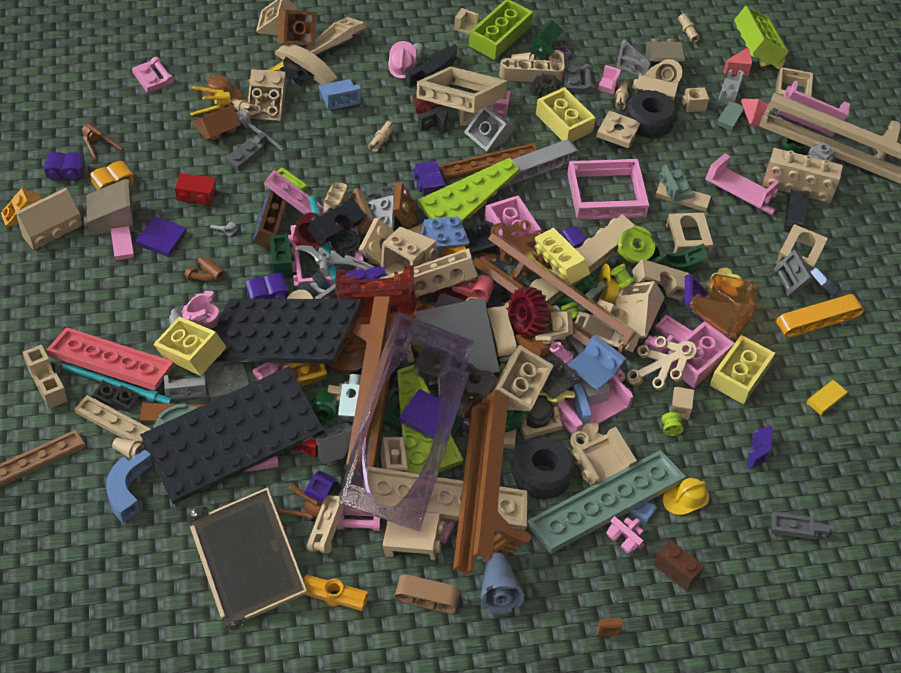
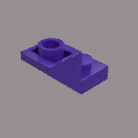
M771 425L765 428L761 427L753 434L754 437L751 445L754 449L749 452L746 462L750 470L766 462L769 456L773 431Z
M319 470L313 475L305 489L304 495L323 503L327 495H330L338 479Z

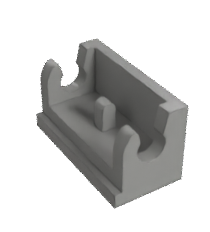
M732 69L729 70L727 78L724 79L718 102L728 104L729 101L735 103L744 71L739 70L737 76L734 77L731 75Z
M204 373L198 378L169 380L168 375H164L166 397L175 400L207 396Z

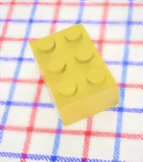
M565 87L537 101L536 115L562 141L570 140L573 142L593 132L596 117Z
M180 316L153 344L164 359L173 361L174 364L200 376L226 349L225 344L215 331Z
M740 335L715 370L710 386L745 404L769 369L775 353Z

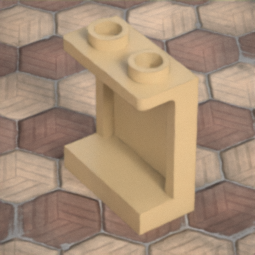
M616 427L610 429L606 435L581 447L580 445L575 446L571 452L574 464L579 466L584 481L589 483L590 487L635 464L637 461Z
M390 511L382 545L385 556L394 557L395 551L429 554L431 560H436L437 553L441 551L440 535H443L445 531V522H442L440 513Z

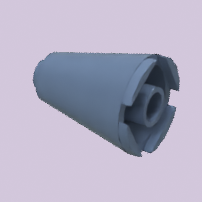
M493 553V558L485 563L480 597L482 607L484 608L485 606L488 612L494 614L512 612L513 607L518 606L519 608L524 601V592L506 556L502 553Z

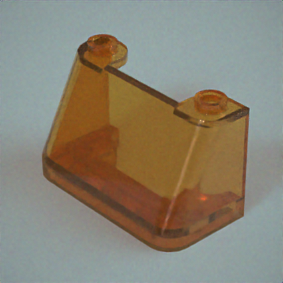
M714 274L711 279L707 280L706 290H708V294L704 298H702L701 294H696L695 297H692L690 308H692L693 313L724 336L736 340L752 319L758 282Z

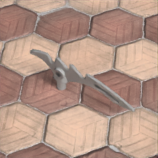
M301 245L295 248L296 250L310 253L316 259V263L320 265V272L322 273L327 272V266L331 264H350L364 270L374 267L349 255H345V258H342L335 251H331V254H329L323 248H319L318 252L312 246Z

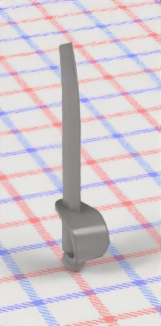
M240 110L236 112L239 121L246 128H250L258 134L262 132L251 124V118L245 111ZM266 135L267 141L272 143L281 151L284 149L275 140Z

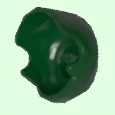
M785 136L782 138V145L785 151L802 154L809 147Z

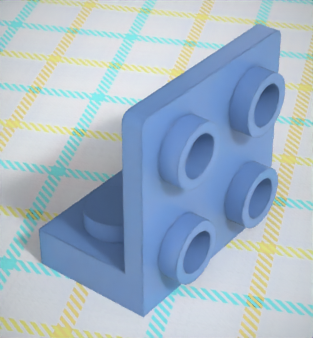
M350 79L319 85L320 93L328 110L360 104L361 88L359 84L353 85Z
M458 216L424 219L421 235L436 240L438 258L442 248L469 245L467 235Z
M595 334L584 351L574 358L567 367L590 386L599 390L617 374L626 358Z

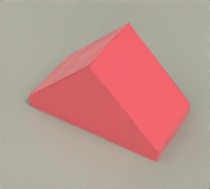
M747 47L728 59L723 73L728 74L729 70L732 69L731 75H737L739 70L744 71L743 76H749L752 66L749 48Z
M742 99L741 102L749 123L763 129L759 124L769 103L760 99Z

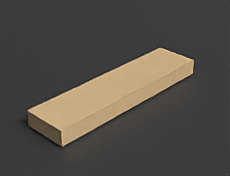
M88 395L75 408L76 414L123 439L140 441L144 445L140 434L150 430L145 425Z

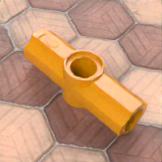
M307 574L304 576L303 580L308 594L305 595L324 600L333 607L342 605L359 611L365 609L368 598L367 591L343 585L338 579L325 580ZM333 591L339 592L337 594H330Z

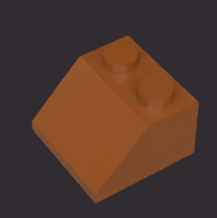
M279 9L277 42L315 46L317 12Z
M233 105L192 121L193 125L205 139L211 138L212 140L222 137L221 133L225 131L227 134L236 131V127L241 125Z

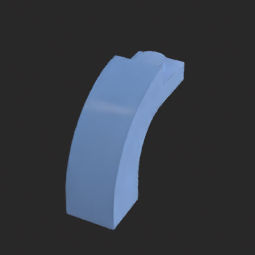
M147 450L136 454L130 461L123 456L115 463L108 475L106 488L110 506L115 516L122 523L140 511L138 500L128 491V488L136 477L153 466L151 454Z

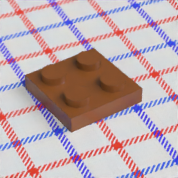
M402 182L396 183L393 212L403 228L410 230L416 224L415 216L418 206L416 201L412 199L409 189H406Z

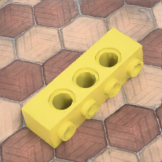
M554 228L534 237L537 244L535 245L537 253L542 255L545 262L550 263L552 269L558 271L560 277L563 280L566 279L570 285L590 275L586 259Z

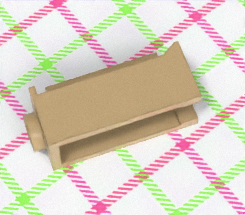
M639 73V77L634 80L632 88L635 89L634 95L645 90H656L666 94L674 102L678 82L672 84V82L644 75L641 76V73Z

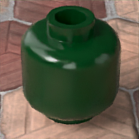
M319 392L313 397L311 407L319 421H329L334 418L338 403L333 394Z

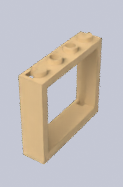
M451 66L417 81V98L471 113H476L505 98L507 93V80ZM454 84L479 92L473 94L446 86Z

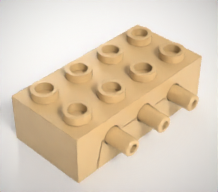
M773 148L762 186L769 187L778 180L780 182L777 188L780 191L790 193V190L794 189L808 192V198L831 203L840 180L843 165L813 158L810 155L805 156L793 151Z

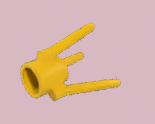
M198 86L192 87L196 90L216 93L214 96L202 97V99L214 100L215 104L218 105L190 113L191 116L222 109L230 105L231 98L229 92Z

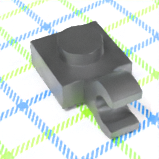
M395 186L379 187L377 191H367L368 197H373L367 201L394 196Z

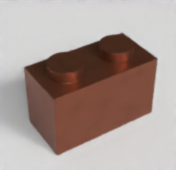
M671 539L657 553L653 564L685 591H688L700 578L704 568L703 564Z

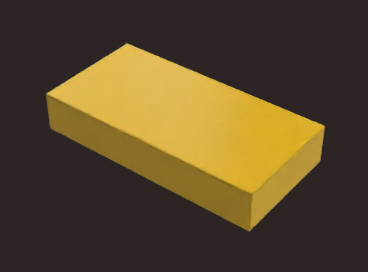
M832 380L807 400V404L822 415L843 399L848 392Z

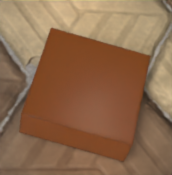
M621 618L599 619L597 636L619 635L622 627Z

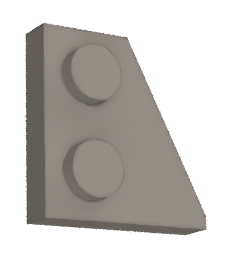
M623 40L616 67L639 76V73H641V76H645L646 72L650 69L651 63L626 40Z

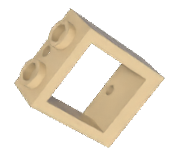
M781 67L777 77L775 93L784 97L786 90H782V83L792 85L794 81H797V86L805 87L804 94L811 97L813 73Z
M399 227L393 232L424 249L423 264L438 259L436 240L403 227ZM396 253V262L409 269L410 260Z
M393 233L382 243L381 267L385 268L387 276L408 269L396 262V253L410 260V268L423 264L424 249Z

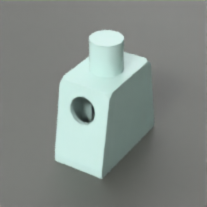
M350 374L349 384L342 385L338 415L344 421H354L361 375Z

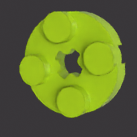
M633 226L623 231L619 236L618 253L627 261L638 264L642 259L647 260L653 255L655 242L652 241V235L648 230L640 226ZM637 241L640 248H635L633 243Z

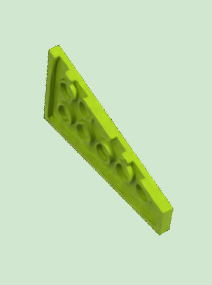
M507 158L418 199V205L429 219L458 216L462 223L486 204L487 199L496 195L497 190L502 186H506L519 174V168L511 158Z
M416 364L397 370L401 415L419 389L429 394L430 392ZM401 423L408 467L405 472L430 476L463 464V458L446 424L443 425L433 440Z

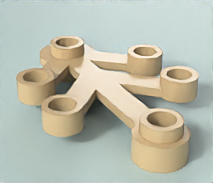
M663 336L657 337L655 339L657 348L675 351L670 355L650 350L646 345L639 346L637 352L640 357H648L658 361L640 370H630L627 373L628 382L632 386H639L642 384L644 376L661 368L658 377L653 380L652 384L656 390H662L665 388V380L671 365L679 360L677 367L671 370L670 376L676 382L681 381L687 361L693 359L697 353L695 344L690 341L677 344L667 341ZM660 341H664L662 345H658ZM685 348H690L688 352H683ZM643 349H647L645 354H641ZM675 373H680L678 377H674ZM633 374H637L636 378L631 379ZM658 381H662L660 386H656Z

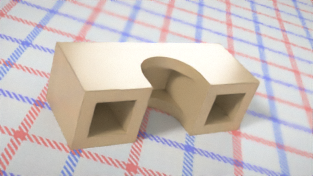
M644 259L632 270L634 284L655 281L656 284L659 283L663 286L666 297L680 301L685 298V276L689 273Z
M39 345L24 351L23 356L26 366L48 409L68 402L65 389L57 373L54 374L43 346Z

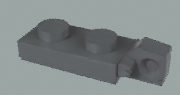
M260 132L254 138L248 139L225 157V163L238 171L262 152L264 144L267 143L266 135Z
M772 512L771 534L806 539L828 538L830 525L819 524L818 521L814 520V517Z

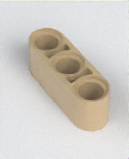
M334 183L331 185L324 200V212L331 207L335 209L344 200L347 202L346 184Z
M506 307L486 308L496 357L511 356L517 349Z

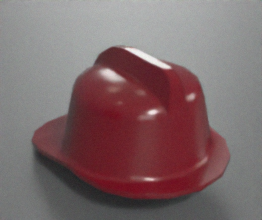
M309 212L304 214L299 220L293 234V240L297 246L306 245L313 248L319 246L307 230L311 224L310 220L318 214Z

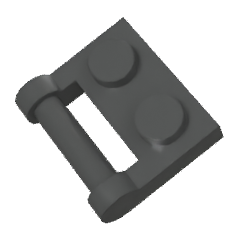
M565 65L563 73L564 87L570 93H593L592 65ZM580 74H585V85H581Z
M793 250L773 268L775 275L779 276L789 299L795 298L798 292L814 279L803 257L797 250ZM785 269L787 270L790 278L794 283L793 286L791 285L787 275L785 274Z

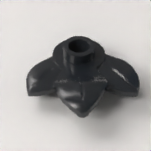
M285 57L283 60L284 67H281L280 71L285 72L286 77L292 79L296 84H305L308 79V70Z

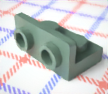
M664 165L659 178L661 183L664 184L666 193L670 196L672 202L692 199L693 192L681 169L669 171L667 165Z

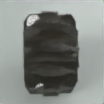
M543 73L541 76H536L532 84L533 94L537 95V98H542L561 88L559 79H556L555 75L550 76Z

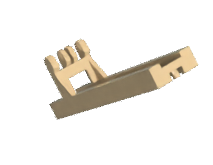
M776 93L773 94L760 121V127L809 147L816 146L822 141L836 150L834 157L901 184V167L885 161L886 154L901 159V144L897 143L901 126L899 122L891 121L888 127L889 130H886L884 135L880 136ZM773 108L779 109L875 148L878 154L874 156L773 116L769 112Z

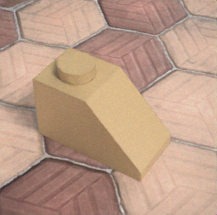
M383 437L380 452L382 469L407 471L404 438Z

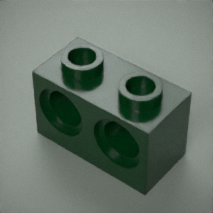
M288 234L270 236L273 273H282L283 277H293Z

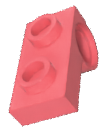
M480 275L478 278H473L470 281L455 284L452 286V291L468 297L484 298L485 303H488L494 288V281L489 276Z

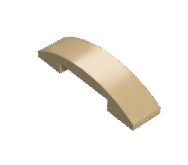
M284 44L275 51V55L284 60L285 57H288L314 74V80L321 85L333 83L337 80L335 73L320 58L300 46Z

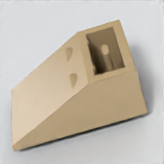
M251 69L248 102L257 107V110L253 109L257 111L256 114L249 115L251 119L281 121L287 82L285 72Z
M655 281L629 284L621 288L616 306L626 311L622 321L640 334L639 338L647 337L664 300V295Z

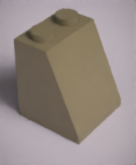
M124 179L86 195V203H83L84 214H87V216H84V226L88 227L89 234L111 233L113 228L129 226L130 231H134L133 202L129 179Z

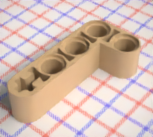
M555 50L549 56V61L505 58L500 63L499 77L507 81L560 83L563 79L565 67L564 54L559 50Z

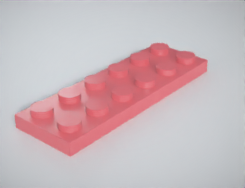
M67 327L46 350L49 357L154 391L164 380V375H168L173 368V361Z

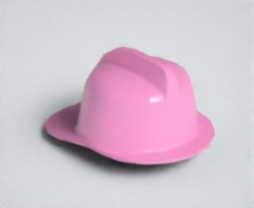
M399 41L390 50L389 70L397 78H406V72L415 68L416 49L411 43Z

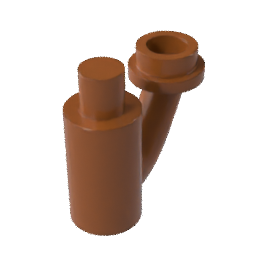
M200 257L197 262L207 274L198 273V270L193 267H189L185 271L186 279L189 281L193 279L220 281L226 273L225 270L211 259H205L204 257Z

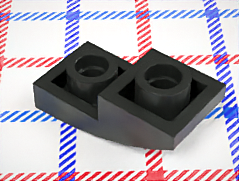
M102 380L93 393L92 398L110 407L129 411L139 394L122 385L118 388Z

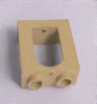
M669 214L666 228H671L675 242L673 253H681L704 243L710 257L713 242L705 214ZM682 227H698L702 240L685 241Z
M794 224L778 255L776 265L791 253L795 242L798 241L813 247L808 258L802 256L811 272L828 238Z

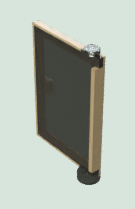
M268 487L212 512H208L206 507H197L188 512L187 517L226 629L238 630L243 627L244 621L308 594Z

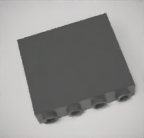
M484 298L415 311L417 318H413L415 330L419 329L420 336L416 337L418 348L423 349V355H420L421 364L426 366L427 373H423L425 384H429L430 390H434L433 386L492 375V378L500 377Z

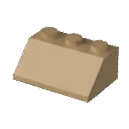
M67 188L16 212L22 237L33 250L82 226L80 213Z
M519 345L510 357L493 391L496 390L508 396L507 410L531 411L554 365Z

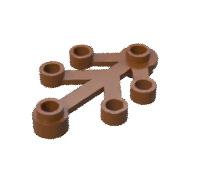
M523 220L511 226L497 223L492 227L491 234L498 233L499 229H502L503 234L501 236L521 250H533L537 253L536 250L525 243L534 241L537 233L540 232L542 234L544 231L536 230L534 233L515 238L510 233L519 230L529 231L531 228L530 222ZM523 223H526V225H527L526 229H523V227H522V224H523ZM500 248L501 261L504 263L512 262L513 256ZM506 254L509 256L508 261L504 259ZM540 255L538 262L546 268L549 267L550 263L544 264V258ZM515 259V261H516L515 268L517 267L518 263L520 262V261H518L517 259Z

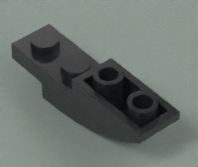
M454 44L429 56V62L407 71L405 84L409 88L417 85V81L450 66L452 67L457 58L458 46Z

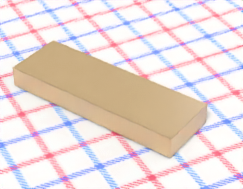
M660 181L655 197L672 202L670 196L666 193L664 184ZM692 191V199L673 202L706 212L711 196Z

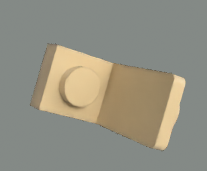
M572 311L551 312L553 331L535 337L536 340H543L544 344L554 343L555 340H565L566 336L573 334Z

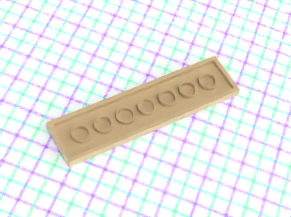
M364 466L360 506L404 513H440L441 518L459 521L463 481ZM499 487L497 511L513 529H523L525 531L527 527V491Z

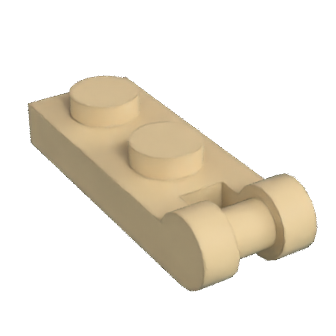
M327 495L307 544L308 551L330 553L332 549L331 541L347 501L343 496Z

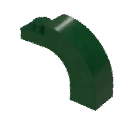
M548 20L534 38L530 50L541 60L551 56L555 51L552 45L564 30L553 20Z
M659 243L655 245L653 255L647 259V261L689 274L695 273L696 267L711 261L704 243L681 253H669Z

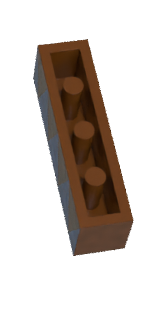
M269 188L252 243L270 249V236L277 235L286 200Z

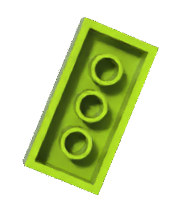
M504 0L470 31L469 47L496 60L531 28L533 12L511 0Z
M747 5L734 19L737 25L736 28L745 40V45L749 48L751 56L756 59H762L767 65L772 64L777 67L789 51L771 19Z

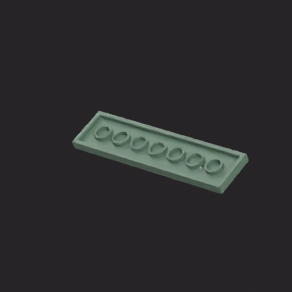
M659 450L527 520V526L549 553L552 554L611 522L614 516L619 518L676 487L685 480L686 476Z

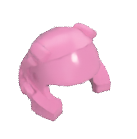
M205 291L204 294H197L183 308V318L208 329L214 328L218 323L219 309L210 301L215 297V293Z

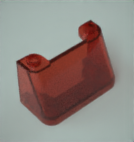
M414 265L404 266V271L401 274L394 272V278L356 280L355 274L351 275V277L346 274V269L336 270L335 289L337 299H361L364 303L358 318L371 317L375 296H390L392 300L390 314L398 312L399 315L408 316L417 309Z

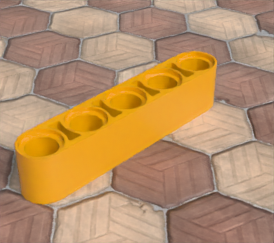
M849 294L782 314L777 318L776 323L784 336L791 338L854 319L864 312V308L854 294Z

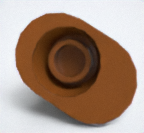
M209 76V81L205 88L229 92L231 100L234 98L242 99L241 91L231 85L226 76ZM204 91L206 96H214L216 94Z

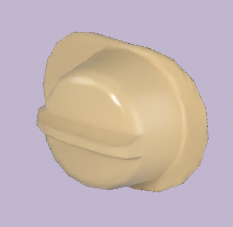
M667 59L650 68L645 76L674 84L680 81L683 70L677 61Z

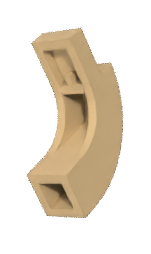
M579 312L575 323L593 336L596 334L607 344L617 349L623 344V334L606 322L590 314ZM636 333L624 351H634L640 334Z

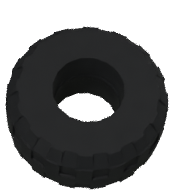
M645 90L636 93L630 98L625 116L640 123L637 131L639 135L649 138L660 137L667 134L673 128L677 108L672 99L666 94L656 90Z
M534 438L525 442L517 450L513 462L515 482L521 490L527 491V494L533 497L548 499L559 496L567 490L573 479L574 458L569 449L562 443L550 438ZM535 465H547L552 471L538 470Z

